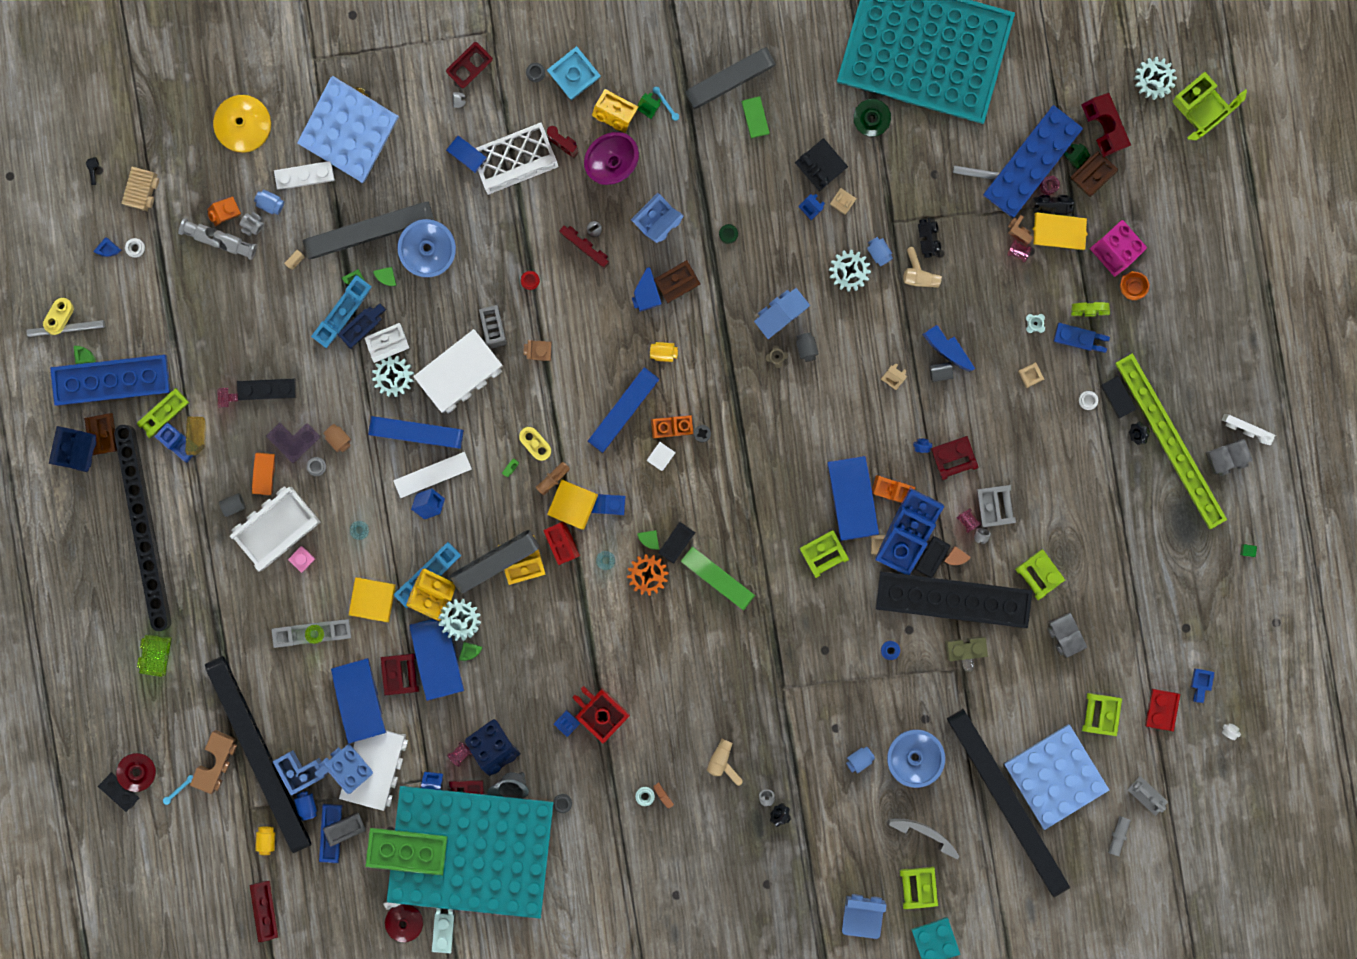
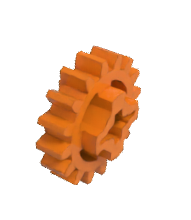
M645 554L644 559L638 556L637 563L635 561L631 562L634 567L628 568L632 573L627 575V578H632L629 585L636 586L634 591L640 589L641 595L647 591L648 595L651 596V591L653 590L656 594L658 593V587L664 589L662 582H668L664 575L669 573L663 570L666 564H660L661 558L656 561L655 555H652L650 559ZM648 562L647 567L643 569L637 568L641 563ZM655 564L659 567L661 575L655 573L653 569ZM651 566L650 570L653 578L650 577L645 584V576L642 573L647 572V569ZM635 575L640 576L642 580L641 585L637 583ZM650 582H658L655 586L647 588Z

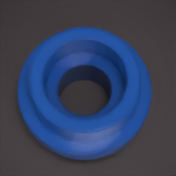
M920 438L913 442V446L916 452L928 453L930 448H932V443L928 439Z
M887 641L881 647V654L887 660H894L900 654V647L894 641ZM889 647L894 648L893 654H888L887 649Z

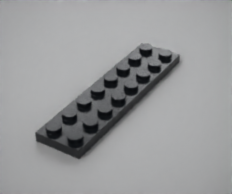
M880 571L875 609L1028 628L1033 590Z

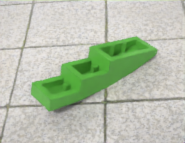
M693 546L681 560L684 565L743 611L756 596Z

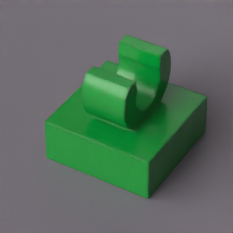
M645 93L637 105L638 110L649 119L655 116L661 105V99L656 101L652 98L653 93L648 95Z

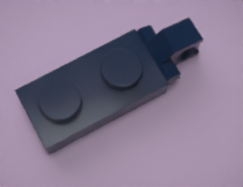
M381 303L374 309L371 307L364 309L337 335L352 349L382 320L380 315L387 309Z

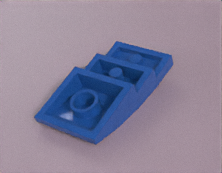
M862 456L828 462L834 508L841 541L879 535L866 457Z
M910 488L883 539L875 560L903 574L910 575L928 545L927 540L936 526L935 522L941 514L944 504Z
M430 619L409 625L426 701L465 691L453 637L448 638L449 633L442 632L444 626H439L442 620Z
M369 658L332 668L334 687L348 744L387 733Z

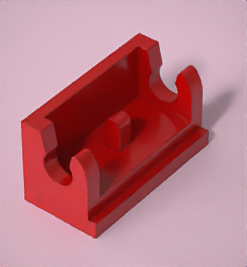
M565 522L543 530L558 565L580 556Z

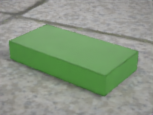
M758 96L741 101L750 138L768 135L769 129L761 97Z

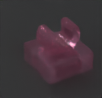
M228 388L217 389L218 408L229 407V402L238 401L237 394H228Z

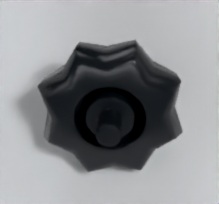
M1141 422L1131 424L1129 430L1131 441H1134L1137 445L1147 443L1150 435L1149 427Z
M784 803L774 806L770 813V822L774 823L776 827L789 823L791 820L789 807H786Z

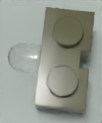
M983 636L967 638V642H963L961 639L945 641L947 660H962L963 669L967 672H971L974 669V658L988 657L986 638Z

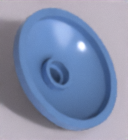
M422 219L411 223L404 229L398 241L400 261L409 272L420 277H434L442 274L450 267L456 253V244L452 233L445 225L435 220ZM425 244H429L431 246L430 251L424 250L423 247Z
M909 730L898 735L891 743L887 754L888 767L894 778L901 784L913 788L925 787L936 781L941 775L945 765V752L939 740L931 733L923 730ZM917 754L918 759L912 760L911 756Z

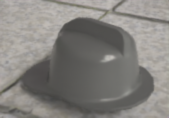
M508 772L504 774L499 782L488 789L487 795L525 798L529 794L525 774L523 772Z

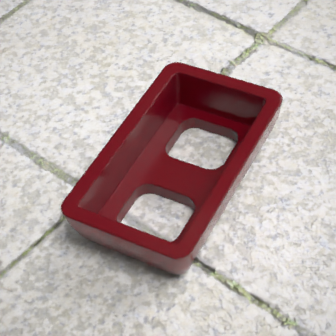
M474 42L446 69V73L461 88H465L492 62L493 58L478 42ZM475 53H478L484 59V62L479 67H475L470 62V58ZM462 66L470 72V76L464 81L456 75V72Z

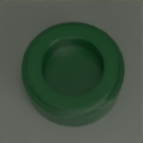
M726 224L721 227L719 238L723 243L731 244L737 240L738 230L734 225Z

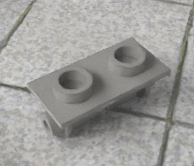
M1141 776L1127 789L1155 816L1159 812L1165 811V805L1168 801Z

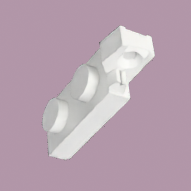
M1223 415L1222 421L1227 422L1225 426L1236 430L1238 427L1243 429V434L1254 438L1256 435L1260 443L1272 444L1275 437L1274 434L1231 415Z

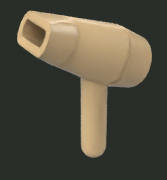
M909 247L907 252L913 268L905 270L903 275L904 283L911 286L939 288L942 276L921 270L915 249Z
M721 739L709 761L707 771L713 776H721L725 771L734 783L739 786L743 783L742 779L727 763L733 743Z

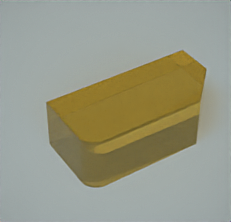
M187 417L185 452L187 455H197L206 445V421L204 417Z

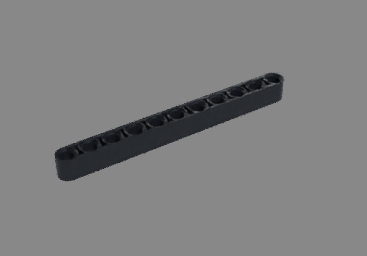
M119 425L114 431L149 621L153 630L164 631L171 626V615L136 431L132 426ZM125 428L129 431V436L126 439L121 436V432ZM128 447L133 451L132 456L129 458L125 455V450ZM131 466L136 468L134 476H130L128 473ZM134 485L140 488L138 495L132 493ZM138 504L143 506L141 514H138L135 510ZM141 523H145L147 526L145 533H141L139 530ZM146 541L151 546L148 552L143 550V543ZM149 560L154 563L152 571H149L146 567ZM152 579L156 580L158 583V586L155 590H153L150 587V581ZM156 598H158L161 601V607L159 609L155 608L153 605V602ZM159 617L165 621V625L162 628L157 624Z
M220 656L206 663L205 669L291 852L296 853L311 846L310 837L301 818L298 816L297 809L281 776L273 764L274 760L224 656Z
M961 709L948 717L947 720L1053 898L1070 889L1068 882L965 710Z

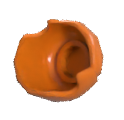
M1131 271L1123 275L1120 290L1127 299L1139 300L1149 292L1150 284L1148 278L1142 273Z

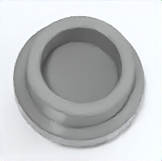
M313 457L307 463V470L313 476H320L326 470V463L320 457Z

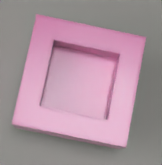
M300 546L288 560L303 573L315 561V558L303 546Z

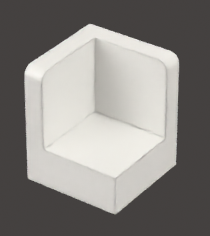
M659 442L647 461L663 471L675 452Z

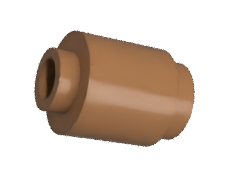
M333 424L323 433L326 436L327 442L336 452L341 451L343 453L351 446L350 437L340 426L337 427Z

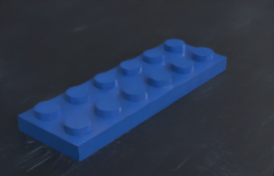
M1053 105L988 187L983 196L1011 218H1014L1083 128Z
M167 355L50 367L54 406L171 393Z

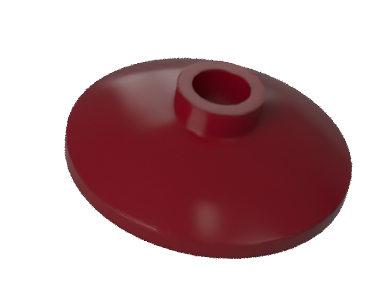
M133 753L127 755L117 766V780L128 791H143L151 786L155 779V765L144 754ZM135 769L140 770V775L137 777L133 775Z
M400 904L393 907L385 918V929L388 935L398 942L414 940L419 936L423 928V917L420 911L412 905ZM405 921L407 926L401 927L400 922Z

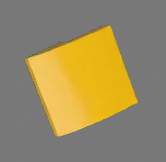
M561 479L547 515L584 530L598 494Z
M539 549L504 570L509 585L546 575Z
M424 568L412 588L406 606L440 621L441 619L438 617L442 613L441 609L446 607L447 602L452 600L456 587L452 581Z
M355 577L348 615L389 622L396 584Z

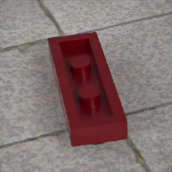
M563 226L559 230L561 235L603 269L609 264L608 256L601 250L595 251L592 248L593 244L586 238L583 240L577 236L578 232L573 227L569 226L567 228Z
M270 881L249 885L258 942L278 938Z

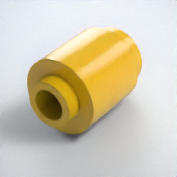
M656 342V344H651L650 359L661 362H673L674 358H678V347H675L674 343Z
M258 827L255 851H258L259 855H271V852L275 851L274 827Z

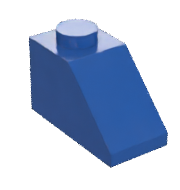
M650 267L646 268L634 291L635 297H632L634 308H639L640 312L662 305Z
M598 494L591 513L624 515L626 496Z

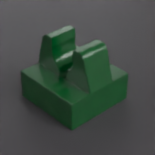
M1081 143L1079 145L1071 144V148L1074 150L1071 154L1064 153L1066 159L1077 170L1090 156L1086 146Z

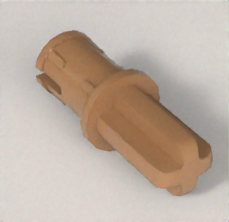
M562 462L551 473H547L548 476L536 486V489L544 496L555 484H559L558 481L570 470L569 466Z

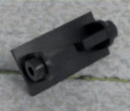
M1039 195V197H1033L1036 204L1033 207L1034 213L1051 214L1052 208H1055V215H1069V213L1073 212L1072 205H1074V201L1068 195H1058V197Z
M934 218L919 220L920 238L927 237V240L920 241L922 255H924V258H930L933 253V256L939 257L941 243L937 238V233L939 232L937 221Z
M112 772L97 786L125 812L131 809L140 799L134 792L124 789Z

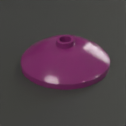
M612 132L602 135L590 145L585 154L584 168L587 175L594 182L602 185L621 182L634 171L638 163V146L632 137L625 133Z

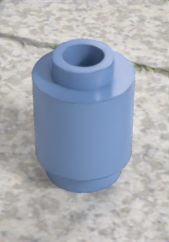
M266 190L258 191L254 199L256 207L272 215L274 213L279 215L284 205L281 197Z
M876 237L868 242L870 246L867 247V250L875 263H878L880 267L893 259L891 256L892 252L883 238L879 240Z
M867 746L865 748L861 747L847 757L848 762H846V765L851 772L855 771L858 774L871 765L875 757Z

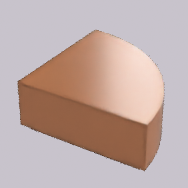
M954 546L944 562L950 565H961L971 557Z
M660 783L653 786L663 804L667 808L672 807L674 804Z

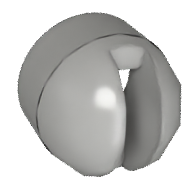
M453 92V108H460L466 104V101H462V99L466 98L463 93Z
M592 221L587 225V233L591 237H597L601 234L602 226L600 223ZM598 225L599 228H597V229H595L594 231L590 232L589 229H591V228H593L594 226Z
M977 528L974 539L977 543L985 544L988 542L991 533L984 528Z
M763 790L760 792L759 801L763 806H771L774 803L775 796L773 791Z

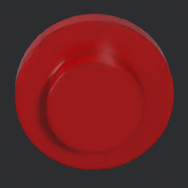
M527 271L521 276V285L527 290H534L538 287L540 278L537 273Z

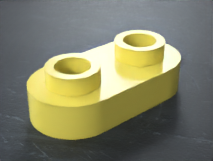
M57 299L45 317L43 327L49 334L57 335L61 333L71 317L74 307L68 299ZM65 305L63 309H59V307ZM55 321V324L50 326V323Z
M526 427L521 430L519 438L527 450L537 460H547L551 455V447L544 438L532 427ZM528 433L533 435L532 440L526 439ZM541 447L546 450L543 455H540L538 452Z

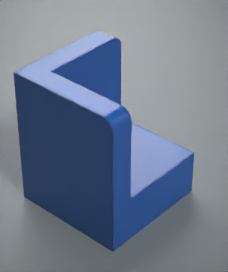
M428 489L416 494L411 510L423 519H428L441 514L445 498L434 489Z

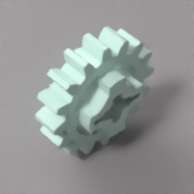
M1155 57L1153 62L1150 58L1146 60V63L1142 62L1140 64L1141 68H1137L1135 71L1139 75L1134 77V80L1138 81L1135 87L1141 88L1139 93L1145 92V98L1152 95L1153 100L1158 95L1160 98L1165 97V94L1168 95L1171 92L1169 88L1175 87L1172 81L1177 79V77L1172 76L1176 70H1170L1169 68L1172 64L1168 63L1166 65L1164 58L1159 62L1158 57ZM1147 69V76L1143 79L1144 72ZM1153 76L1160 77L1159 80H1150ZM1167 78L1166 86L1163 87V86H1164V83H1163V82H1164V79Z
M844 250L842 251V257L837 254L835 256L837 261H831L834 267L829 268V271L833 272L830 279H836L834 285L839 283L840 290L846 287L847 292H849L851 287H853L857 291V285L863 287V280H869L866 274H870L871 271L867 270L866 267L870 263L864 262L866 256L859 257V251L854 255L853 250H850L849 254ZM852 258L848 263L841 262L844 259ZM858 262H859V263L861 264V266H862V271H860V270L858 269V266H857ZM854 263L852 271L855 273H851L846 278L847 270L845 268H849ZM837 269L841 271L842 279L839 278ZM850 279H859L855 283H848Z
M392 356L388 357V361L382 359L381 365L375 364L378 370L372 371V373L376 374L372 381H377L374 387H381V394L387 391L388 397L392 393L395 397H398V392L404 395L405 388L411 389L408 383L414 382V380L410 379L414 372H409L412 366L410 364L405 365L407 361L405 359L400 362L399 356H396L395 360H393ZM395 364L400 365L404 371H398ZM387 366L386 372L381 374L383 368ZM392 370L395 374H398L394 382L392 379H389V376L392 375ZM405 379L403 385L399 387L400 381ZM382 382H388L391 389L386 388Z
M454 599L452 603L447 602L446 607L441 609L442 613L438 618L442 621L439 623V626H444L442 632H448V638L453 635L455 636V641L459 637L465 641L467 636L471 638L478 631L479 628L477 626L481 624V621L477 619L481 615L475 613L477 607H470L472 602L465 604V600L462 599L458 603L457 599ZM452 610V616L448 617L449 612ZM471 622V627L467 629V624Z

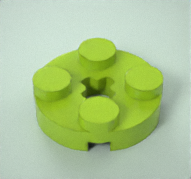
M1074 303L1071 308V316H1083V313H1085V317H1096L1097 313L1100 316L1110 315L1109 303Z

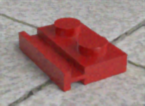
M1152 688L1145 726L1174 732L1181 694Z

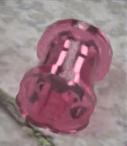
M1055 176L1046 177L1040 184L1041 192L1044 195L1053 194L1059 189L1060 182ZM1048 182H1052L1051 186L1053 188H1051L1050 190L1047 188Z
M1013 240L1007 256L1012 255L1025 263L1032 247L1018 244L1016 240Z
M970 508L956 517L963 523L967 533L981 524L980 521L975 519Z
M461 741L452 753L447 754V757L457 767L461 765V762L468 755L472 754L469 748Z

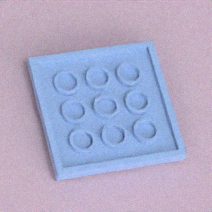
M332 76L297 144L325 161L331 162L338 169L364 183L399 116Z
M1069 724L1004 763V766L1044 830L1109 791V788Z

